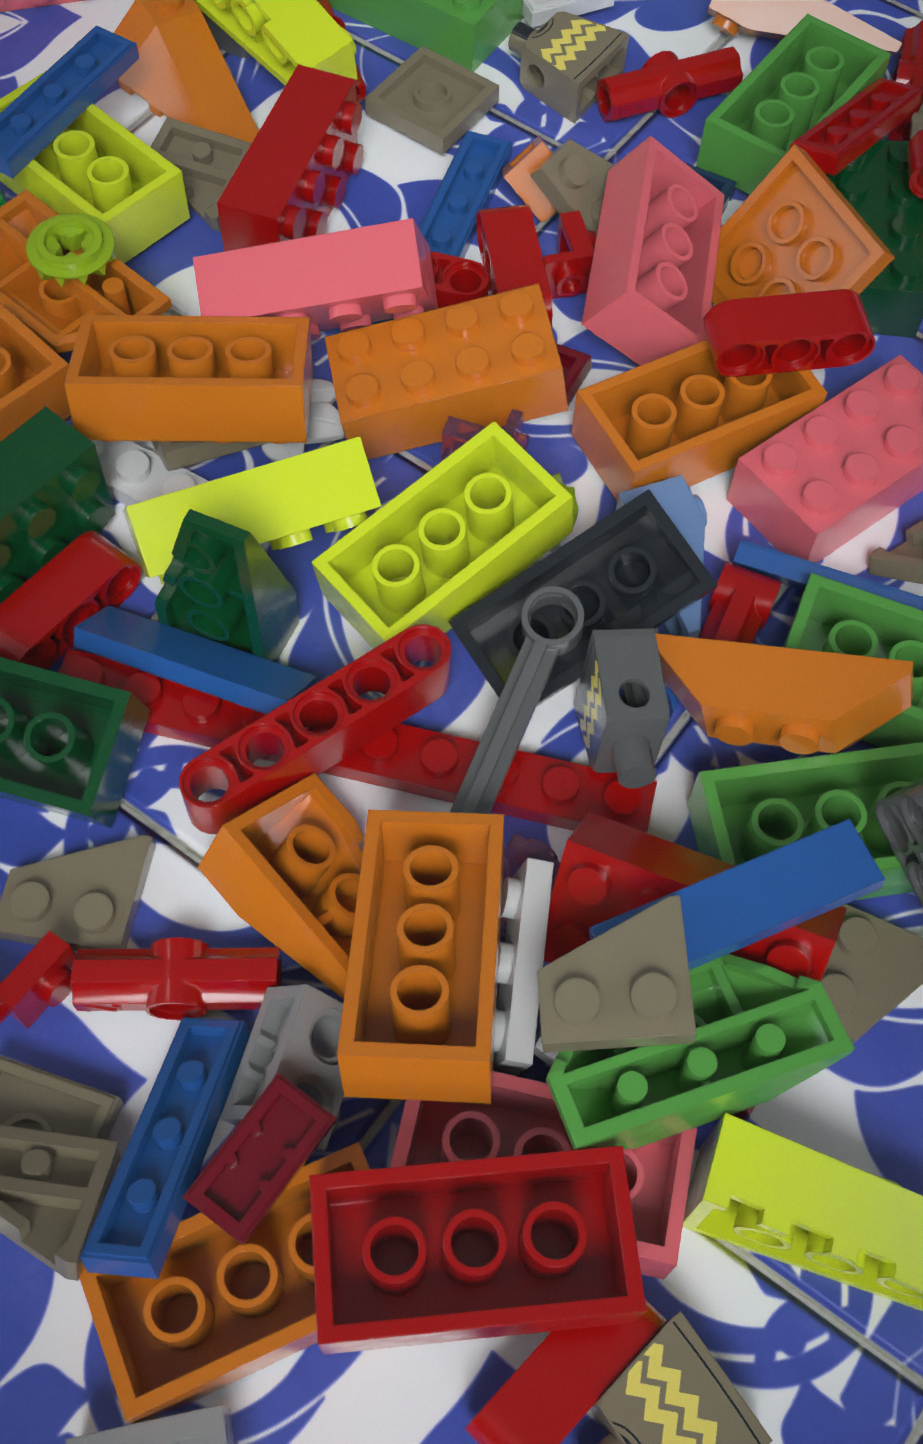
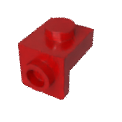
M580 210L560 213L557 254L543 257L552 299L585 294L588 290L596 235L593 230L587 231Z
M49 930L4 981H0V1023L11 1015L29 1029L48 1006L55 1007L59 1005L71 993L72 963L76 955L70 945Z

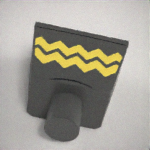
M654 628L592 630L574 701L575 712L591 769L598 773L617 772L619 784L626 788H641L655 780L657 776L655 763L669 724V707ZM623 685L624 691L622 697H620L619 688Z

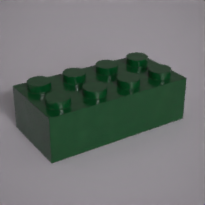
M880 139L835 176L827 173L825 175L895 256L883 271L859 294L873 334L915 338L923 319V199L914 195L909 187V141Z
M46 406L0 442V604L77 537L89 531L99 533L107 525L109 519L116 514L95 444Z
M0 657V797L112 828L150 709L131 692Z

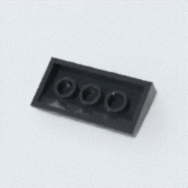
M648 489L448 622L499 698L524 642L521 615L527 598L536 590L547 586L563 587L574 593L584 609L582 637L573 650L557 657L537 706H539L580 679L592 630L656 629L715 590L718 585L650 489ZM553 604L537 609L532 614L530 621L533 631L546 639L562 638L569 634L575 626L574 618L570 611L562 606Z

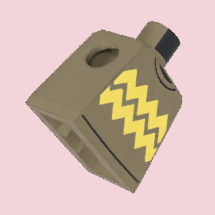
M562 11L552 16L539 30L523 22L517 23L510 34L508 47L511 51L521 55L520 83L522 87L575 124L597 102L595 95L597 80L624 73L629 34Z
M681 1311L655 1333L590 1408L592 1414L607 1435L597 1444H770L773 1441Z

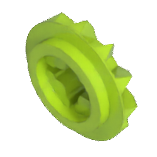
M64 213L48 218L35 227L26 243V253L30 267H34L42 280L55 278L61 287L65 286L71 279H79L85 285L90 274L105 276L106 263L116 260L115 239L110 227L101 219L84 213ZM61 248H63L64 250L68 249L73 252L81 248L82 254L77 255L75 253L69 252L63 256Z

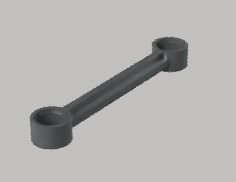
M559 586L543 587L533 592L525 601L521 615L524 642L450 809L451 813H491L557 657L573 650L582 637L584 609L578 597L568 589ZM553 604L566 608L572 614L575 626L569 634L559 639H546L539 636L531 628L530 621L532 614L540 607Z

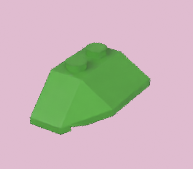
M727 954L689 970L696 1026L695 1043L559 1052L550 1068L546 1081L573 1149L581 1150L623 1146V1149H636L720 1119L725 1113L731 1115L768 1102L850 1055L855 1047L822 982L801 975L799 978H796L768 965Z

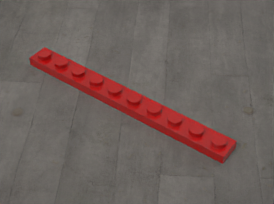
M68 649L58 672L131 692L150 709L143 732L206 747H214L266 715L111 659L73 649ZM317 723L307 730L314 733H323L330 730L333 726L327 723ZM398 724L322 773L454 803L480 741ZM517 750L491 812L575 831L588 813L592 812L647 833L657 781H653L641 788H626L619 784L617 772L598 773L592 770L590 766ZM264 756L259 759L277 763L281 758Z

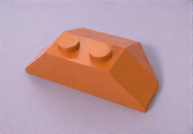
M28 190L23 191L0 207V303L57 354L73 351L83 314L162 315L172 307L171 299L117 258L113 262L106 263L105 276L90 274L85 285L79 279H71L63 287L55 278L42 280L34 267H30L26 253L27 239L40 223L59 214ZM61 248L63 256L69 252L75 253L77 255L82 254L81 248L75 252L70 251L68 249L64 250L63 248Z
M655 633L665 683L708 737L718 738L730 745L745 746L752 742L781 746L785 750L796 754H812L816 751L839 753L845 751L911 707L913 698V661Z

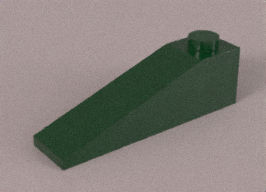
M189 509L183 518L172 550V562L165 571L162 580L164 585L154 603L159 623L277 662L299 624L294 588L251 532Z

